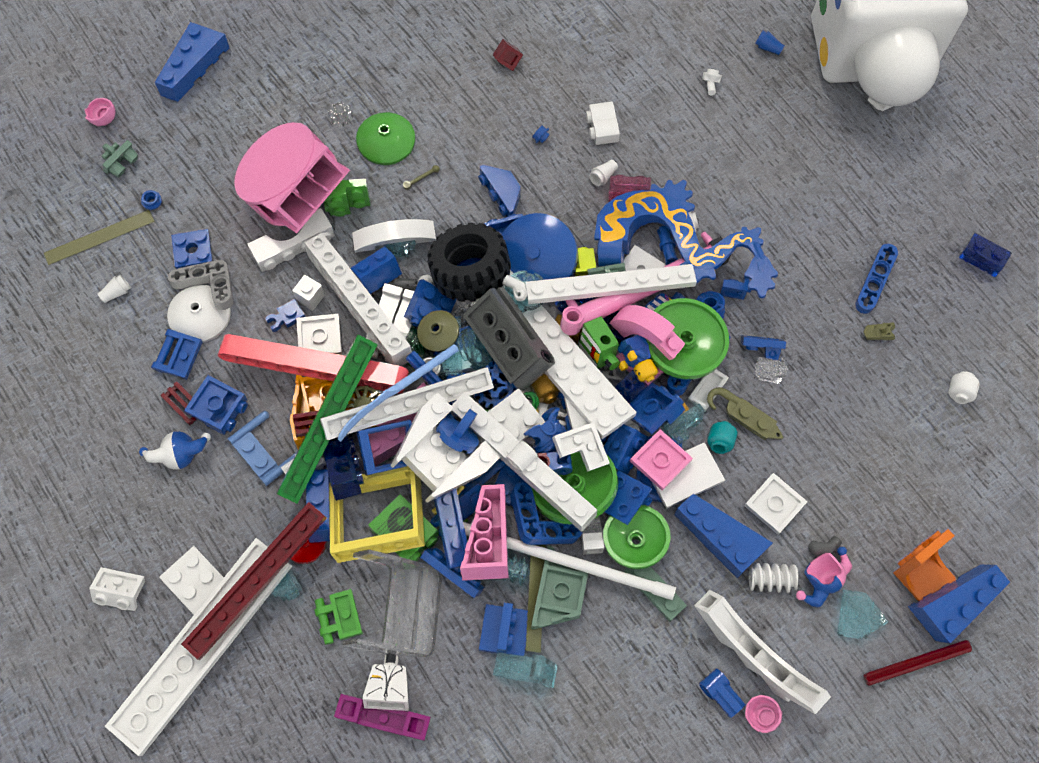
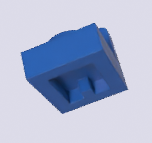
M745 277L742 282L735 279H724L720 288V294L724 297L744 300L746 294L751 292L748 288L751 281Z

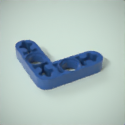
M523 482L517 483L511 490L510 497L519 537L525 544H573L580 538L582 532L573 524L539 521L533 491L528 484ZM521 509L528 510L531 517L523 516ZM546 529H552L556 537H550L546 533Z

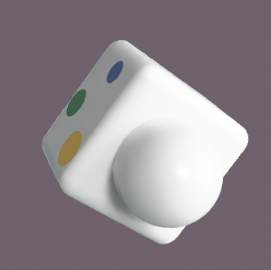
M817 0L811 14V20L823 78L830 83L859 81L863 91L871 99L883 105L903 106L917 101L935 83L939 73L940 60L967 15V1Z

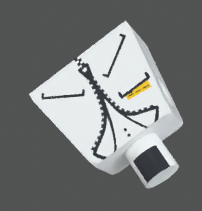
M387 654L384 658V665L375 664L372 666L363 694L364 708L409 711L406 667L398 666L397 655Z

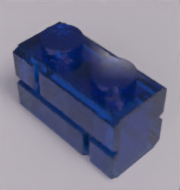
M974 233L965 245L959 258L996 277L1006 265L1012 252Z

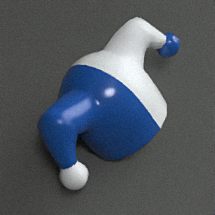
M180 431L172 432L163 438L158 449L148 450L146 447H142L139 450V454L144 456L147 462L163 463L166 467L173 470L183 469L192 462L195 454L202 452L206 443L211 439V435L203 433L200 439L193 441L186 433Z

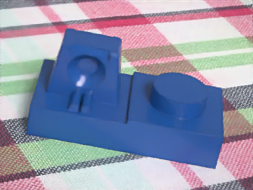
M741 335L740 343L746 346L745 349L757 351L758 347H765V358L769 360H778L781 349L786 348V341L783 339Z

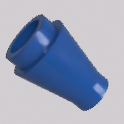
M764 30L755 42L758 48L775 53L778 56L785 46L769 31L766 32Z

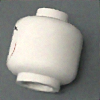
M963 371L955 374L951 379L948 391L949 396L959 404L974 401L978 394L979 380L970 372Z

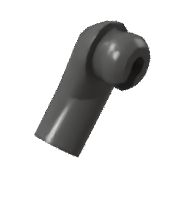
M833 536L827 543L812 541L808 548L815 556L825 553L833 554L842 544V541L837 536Z

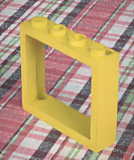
M408 466L329 482L330 554L337 563L425 546L421 479ZM411 484L413 529L344 542L343 497Z

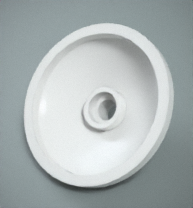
M208 285L185 288L173 298L167 312L168 323L172 330L199 338L203 343L218 337L226 329L231 316L230 308L219 310L215 307L211 286ZM199 306L198 309L193 310V307Z

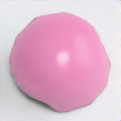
M106 98L94 99L84 110L86 113L85 118L91 124L98 127L110 124L115 118L114 104Z
M758 695L752 697L746 704L745 717L756 731L769 733L775 731L782 723L781 708L773 698Z

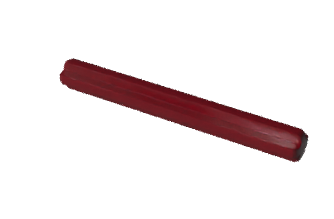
M964 640L864 674V680L870 686L972 651V646L968 640Z

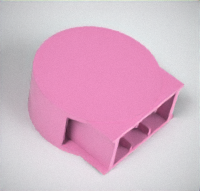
M293 122L271 129L248 149L239 163L234 183L238 196L264 220L275 226H286L297 234L350 170L337 162L335 155L306 125Z

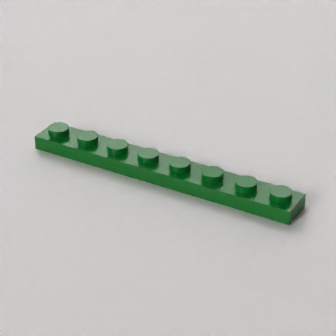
M359 334L356 335L276 493L277 495L298 504L329 440H326L320 418L345 411L378 344Z

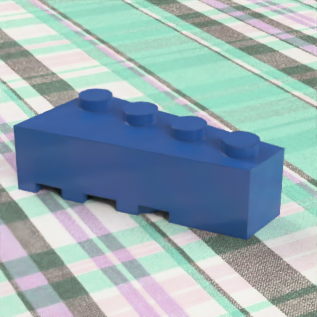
M692 494L684 501L674 514L736 578H739L773 544L768 539L695 494Z

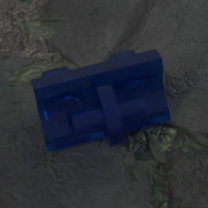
M632 370L615 386V389L630 404L648 385L645 382L639 381L634 370Z

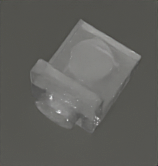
M758 357L754 379L779 384L782 377L787 375L788 365L785 364L786 357H781L779 361Z

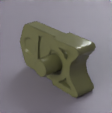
M895 323L867 325L863 332L867 340H895V335L892 333V330L895 329Z

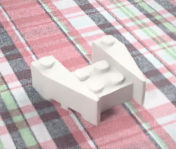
M438 392L416 414L391 464L393 468L402 460L433 491L425 500L427 503L479 478L501 457L486 441L480 444L467 457L463 452L455 451L439 437L441 435L440 432L436 431L437 425L450 413L453 407Z

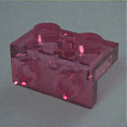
M624 175L610 176L608 202L627 192L638 190L650 191L651 178Z

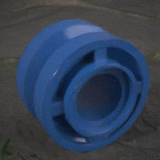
M707 291L697 297L696 300L709 305L722 319L724 318L725 299L720 293Z

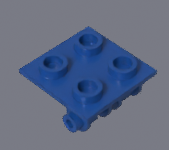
M618 470V490L612 504L605 513L628 525L641 505L649 506L651 504L652 498L649 493L652 488Z

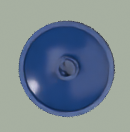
M542 213L528 214L513 221L502 233L511 262L510 270L520 281L525 283L572 277L578 261L577 242L571 230L559 219Z

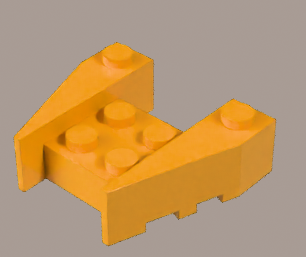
M296 375L290 425L298 450L305 436L296 437L292 418L293 414L318 411L333 381ZM359 391L360 396H363L364 391ZM356 393L352 395L355 399H357ZM310 426L299 427L300 430L310 428Z

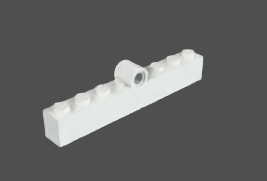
M464 392L451 405L453 407L451 414L458 421L462 420L469 409L476 412L478 415L469 428L477 435L478 439L482 443L486 441L501 456L500 459L581 532L597 516V509L538 458L537 453L526 442L519 441L468 394Z

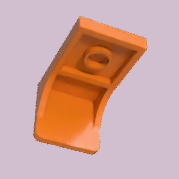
M949 529L942 534L937 531L923 541L909 555L897 563L900 567L893 572L918 601H921L928 594H933L940 590L947 583H952L956 580L938 554V550L955 536Z

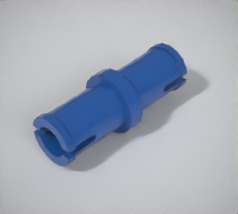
M661 226L657 229L660 240L659 248L663 252L665 264L668 265L678 260L675 252L676 244L672 240L669 229L666 226Z

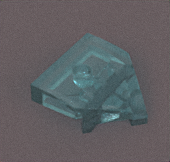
M843 589L837 631L838 636L866 639L868 635L888 623V620L867 593Z

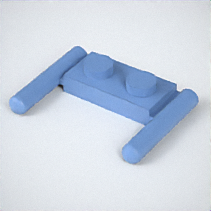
M263 411L227 439L267 486L284 473L281 467L293 460L295 454L278 466L251 433L253 429L269 418V413Z

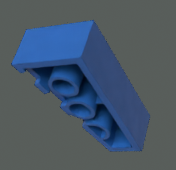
M190 22L155 81L160 96L178 102L194 86V81L198 77H202L206 73V69L212 63L215 64L219 60L222 52L226 53L230 48L226 35Z
M980 564L958 577L954 582L942 586L935 593H930L923 597L921 601L909 605L908 608L935 641L951 643L994 600L1010 581L997 565Z

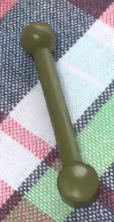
M434 165L431 170L425 172L424 174L418 176L410 182L405 181L403 183L404 189L409 190L412 184L418 182L419 180L425 178L433 172H439V166Z

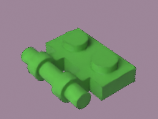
M352 589L329 595L331 601L329 605H325L323 598L315 600L316 609L314 611L316 617L319 618L321 626L319 632L320 636L324 639L325 645L334 643L332 634L338 632L340 640L363 634ZM333 612L336 624L330 625L327 615Z

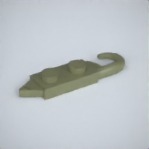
M716 387L708 393L707 402L713 410H716L713 397L720 395L728 400L726 411L731 419L764 441L766 439H783L776 425L777 421L743 398H739L722 387Z

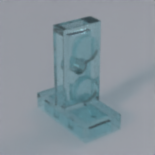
M498 652L493 675L499 678L539 683L544 687L554 688L558 665L542 655L533 654V657Z

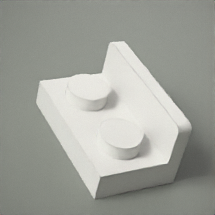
M101 567L89 588L92 602L102 606L117 607L121 610L135 611L137 608L136 599L145 583L144 576Z

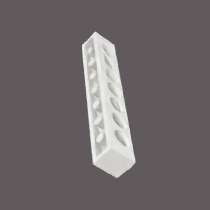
M320 233L305 241L304 244L308 258L370 339L378 344L377 348L389 364L398 366L406 364L408 362L406 357L411 353L409 343L324 234Z

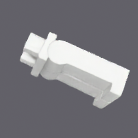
M384 283L379 306L408 342L415 326L409 323L410 320L403 316L414 291L405 289L403 293V288ZM377 347L371 358H378L380 351Z

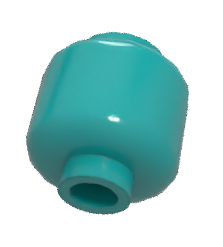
M727 421L714 423L710 427L707 444L715 453L725 454L733 450L738 432Z

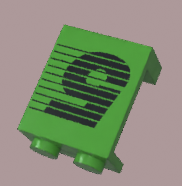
M400 494L368 524L370 531L375 536L413 529L412 505ZM424 516L425 546L395 552L406 566L410 563L415 564L422 556L421 553L427 547H433L438 541V530Z

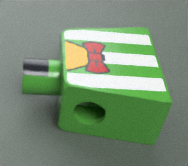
M598 317L584 323L578 347L598 369L606 365L610 370L616 369L620 365V361L616 357L619 343L604 319Z

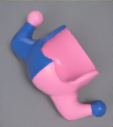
M845 547L837 549V553L841 558L840 563L831 553L822 554L809 563L804 573L813 585L814 592L813 595H806L802 590L797 591L796 598L798 600H803L807 604L818 608L823 605L829 594L839 591L844 586L846 575L852 569V564L846 554L847 549Z

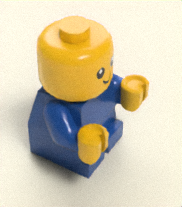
M639 335L625 339L618 347L619 353H622L625 357V360L620 362V370L624 371L630 366L634 368L633 370L639 381H647L649 383L655 380L654 377L657 375L658 370L650 359L651 355L646 339Z

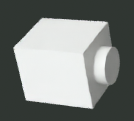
M306 275L302 277L292 290L296 301L312 311L325 296L322 285Z

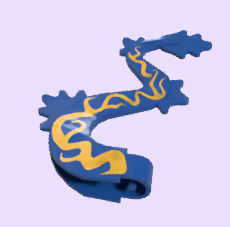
M668 180L664 188L652 184L650 191L638 190L624 193L608 202L597 215L594 240H598L597 255L599 267L624 263V255H628L630 252L631 239L634 233L645 224L658 222L665 225L671 232L680 255L685 261L680 265L693 264L697 283L703 278L715 280L716 274L714 270L719 268L737 247L743 246L748 248L754 255L749 268L744 274L746 279H751L748 285L749 290H755L759 298H765L767 291L775 288L772 278H776L778 272L774 269L768 257L764 255L761 248L764 241L759 238L761 234L760 227L752 230L742 227L741 232L730 234L709 249H704L699 245L694 225L689 215V212L693 211L695 206L692 203L686 202V200L693 196V192L685 190L687 186L686 180H682L675 185L672 180Z

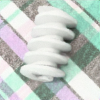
M756 562L753 568L752 565L749 568L750 590L753 591L755 585H758L759 591L762 592L764 585H767L769 592L772 591L773 586H776L778 593L781 592L782 586H785L787 593H790L791 587H794L796 591L798 587V569L794 564L790 565L789 569L786 564H782L779 568L776 563L772 564L771 568L768 563H764L761 568L760 563Z

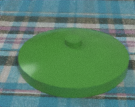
M678 298L664 302L654 310V312L660 314L675 326L672 331L685 343L676 357L669 361L654 344L646 339L649 345L650 359L657 368L672 377L697 379L709 375L720 366L728 351L729 333L724 320L712 307L695 299Z
M580 451L571 454L572 472L559 476L597 509L596 517H598L608 509L618 490L616 468L607 455L609 464L587 472ZM531 487L536 507L544 516L558 523L572 524Z

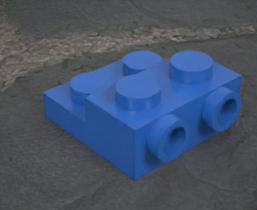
M421 279L403 317L410 320L409 323L418 327L423 317L430 312L442 310L451 314L457 299L447 298L433 284ZM435 326L433 331H438L439 326Z
M207 375L184 411L188 415L202 421L211 429L225 435L227 431L231 432L236 425L235 418L239 413L243 414L248 403L244 393Z
M652 382L630 403V406L636 411V416L630 420L650 434H653L665 421L671 424L685 411L682 405L684 401L677 394H670L664 386L661 385L659 387Z

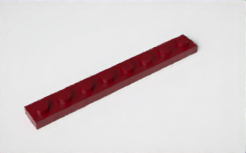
M308 502L181 645L197 660H201L327 517Z

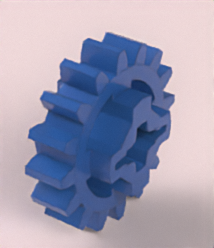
M494 364L493 369H490L488 365L486 366L488 367L493 386L496 383L499 385L497 391H493V388L483 391L484 393H489L492 400L486 398L482 392L474 394L475 398H480L478 401L480 405L486 403V409H489L491 406L495 407L511 395L514 390L518 389L513 383L510 384V382L503 381L500 378V375L504 377L505 375L501 369H498L497 364ZM505 393H508L503 399L500 400V397H502Z

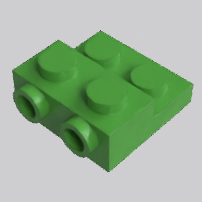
M366 179L342 180L324 201L325 212H330V216L341 217L351 214L350 207L363 208L370 206Z

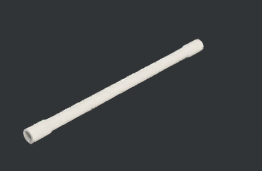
M463 522L466 537H469L472 524ZM507 537L508 549L673 600L676 590L674 586L647 580Z

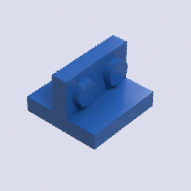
M504 603L503 607L486 604L479 651L524 658L528 610L515 609L511 603Z

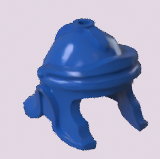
M558 407L550 408L541 416L545 423L534 425L523 433L524 436H529L527 438L534 439L533 449H535L534 451L537 454L557 452L552 437L567 432L565 426L561 425L559 419H557L560 410Z

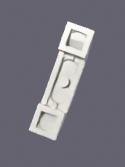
M421 219L378 223L352 233L355 253L375 250V246L412 240H415L416 244L436 241L433 221Z

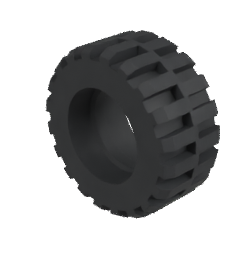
M468 223V225L459 224L453 229L450 227L444 234L441 233L437 236V241H433L428 251L427 262L435 287L442 295L452 300L456 298L459 302H465V300H470V302L476 301L489 289L495 288L497 290L498 287H502L506 275H510L511 262L503 236L496 229L490 226L487 227L482 223L475 225V223ZM481 258L480 261L472 265L457 266L467 259Z

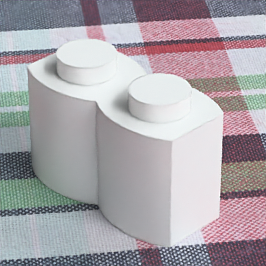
M613 102L589 105V111H586L587 123H591L589 133L591 140L594 139L595 145L619 142L620 133Z

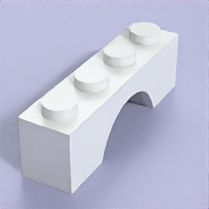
M319 208L295 237L285 241H278L264 235L248 243V247L261 272L275 268L276 265L284 261L293 259L302 252H307L304 242L314 236L323 233L329 241L335 235L332 225L323 210Z

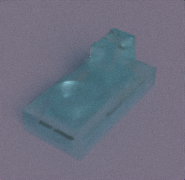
M700 404L692 407L681 414L673 423L665 424L663 432L670 438H673L678 444L683 443L690 436L687 428L691 426L696 427L702 422L703 407Z

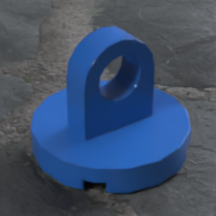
M469 409L461 421L444 418L437 425L436 431L440 432L441 435L439 437L450 448L458 452L466 450L467 453H472L478 447L479 440L469 427L478 414Z

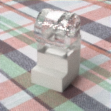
M599 515L582 531L583 555L603 553L604 541Z

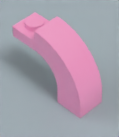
M626 306L610 322L624 338L632 334L646 338L669 361L674 359L685 345L672 331L675 328L674 325L660 314L642 306Z

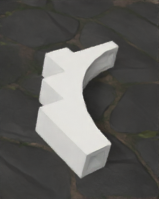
M709 590L694 605L717 639L724 645L732 648L746 668L759 674L773 694L787 702L792 700L814 714L831 698L827 690L800 674L772 651L743 622L723 596Z

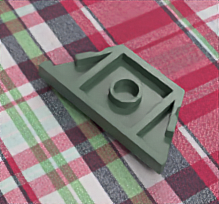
M548 545L547 549L555 551L554 547ZM545 560L531 629L579 619L588 573Z

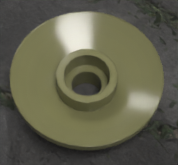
M442 310L428 313L423 317L418 326L417 335L419 342L427 350L433 352H441L448 349L456 342L459 335V324L456 318L449 312ZM439 326L438 331L434 332L433 328Z

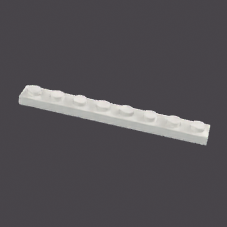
M693 264L529 281L525 282L528 304L694 287L697 281Z
M488 367L392 396L364 416L349 433L419 412L437 392L447 402L457 400L464 392L470 396L492 389L494 386ZM368 404L320 418L326 440L337 438L347 422Z

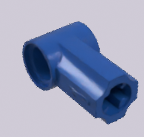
M716 668L699 683V686L710 699L716 701L729 718H732L746 704L729 686L730 682L727 677Z

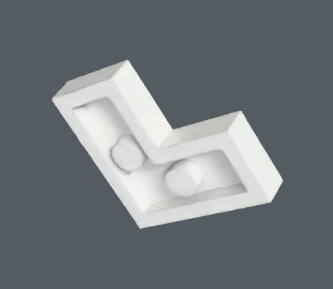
M594 422L552 437L560 458L580 451L587 472L609 464Z

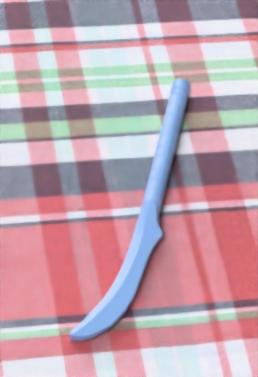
M453 344L410 375L384 390L380 396L347 422L340 432L338 440L341 442L350 430L379 404L459 351L458 347Z

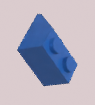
M386 247L381 248L350 268L370 294L383 287L384 283L387 284L402 274L395 256Z

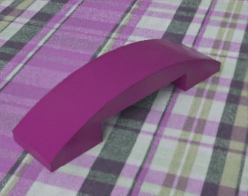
M340 694L334 715L335 718L422 741H425L431 720L429 716L410 711L364 708L363 699Z

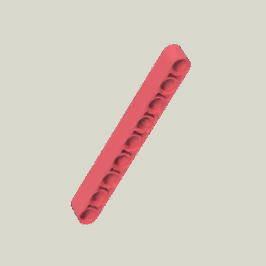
M231 334L224 335L218 352V357L224 361L328 381H334L346 357L344 355ZM370 360L357 386L367 385L375 390L384 391L408 376L409 371L402 366Z

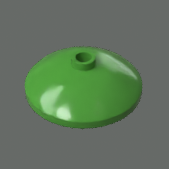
M390 112L377 113L368 117L360 125L356 135V143L360 153L368 161L379 165H391L402 161L411 153L415 145V132L410 122L403 116Z
M641 505L628 525L610 516L604 526L603 541L606 551L614 561L627 568L643 569L655 565L665 556L670 545L671 535L667 521L658 511L646 505ZM634 539H637L640 541V543L634 544L632 541Z

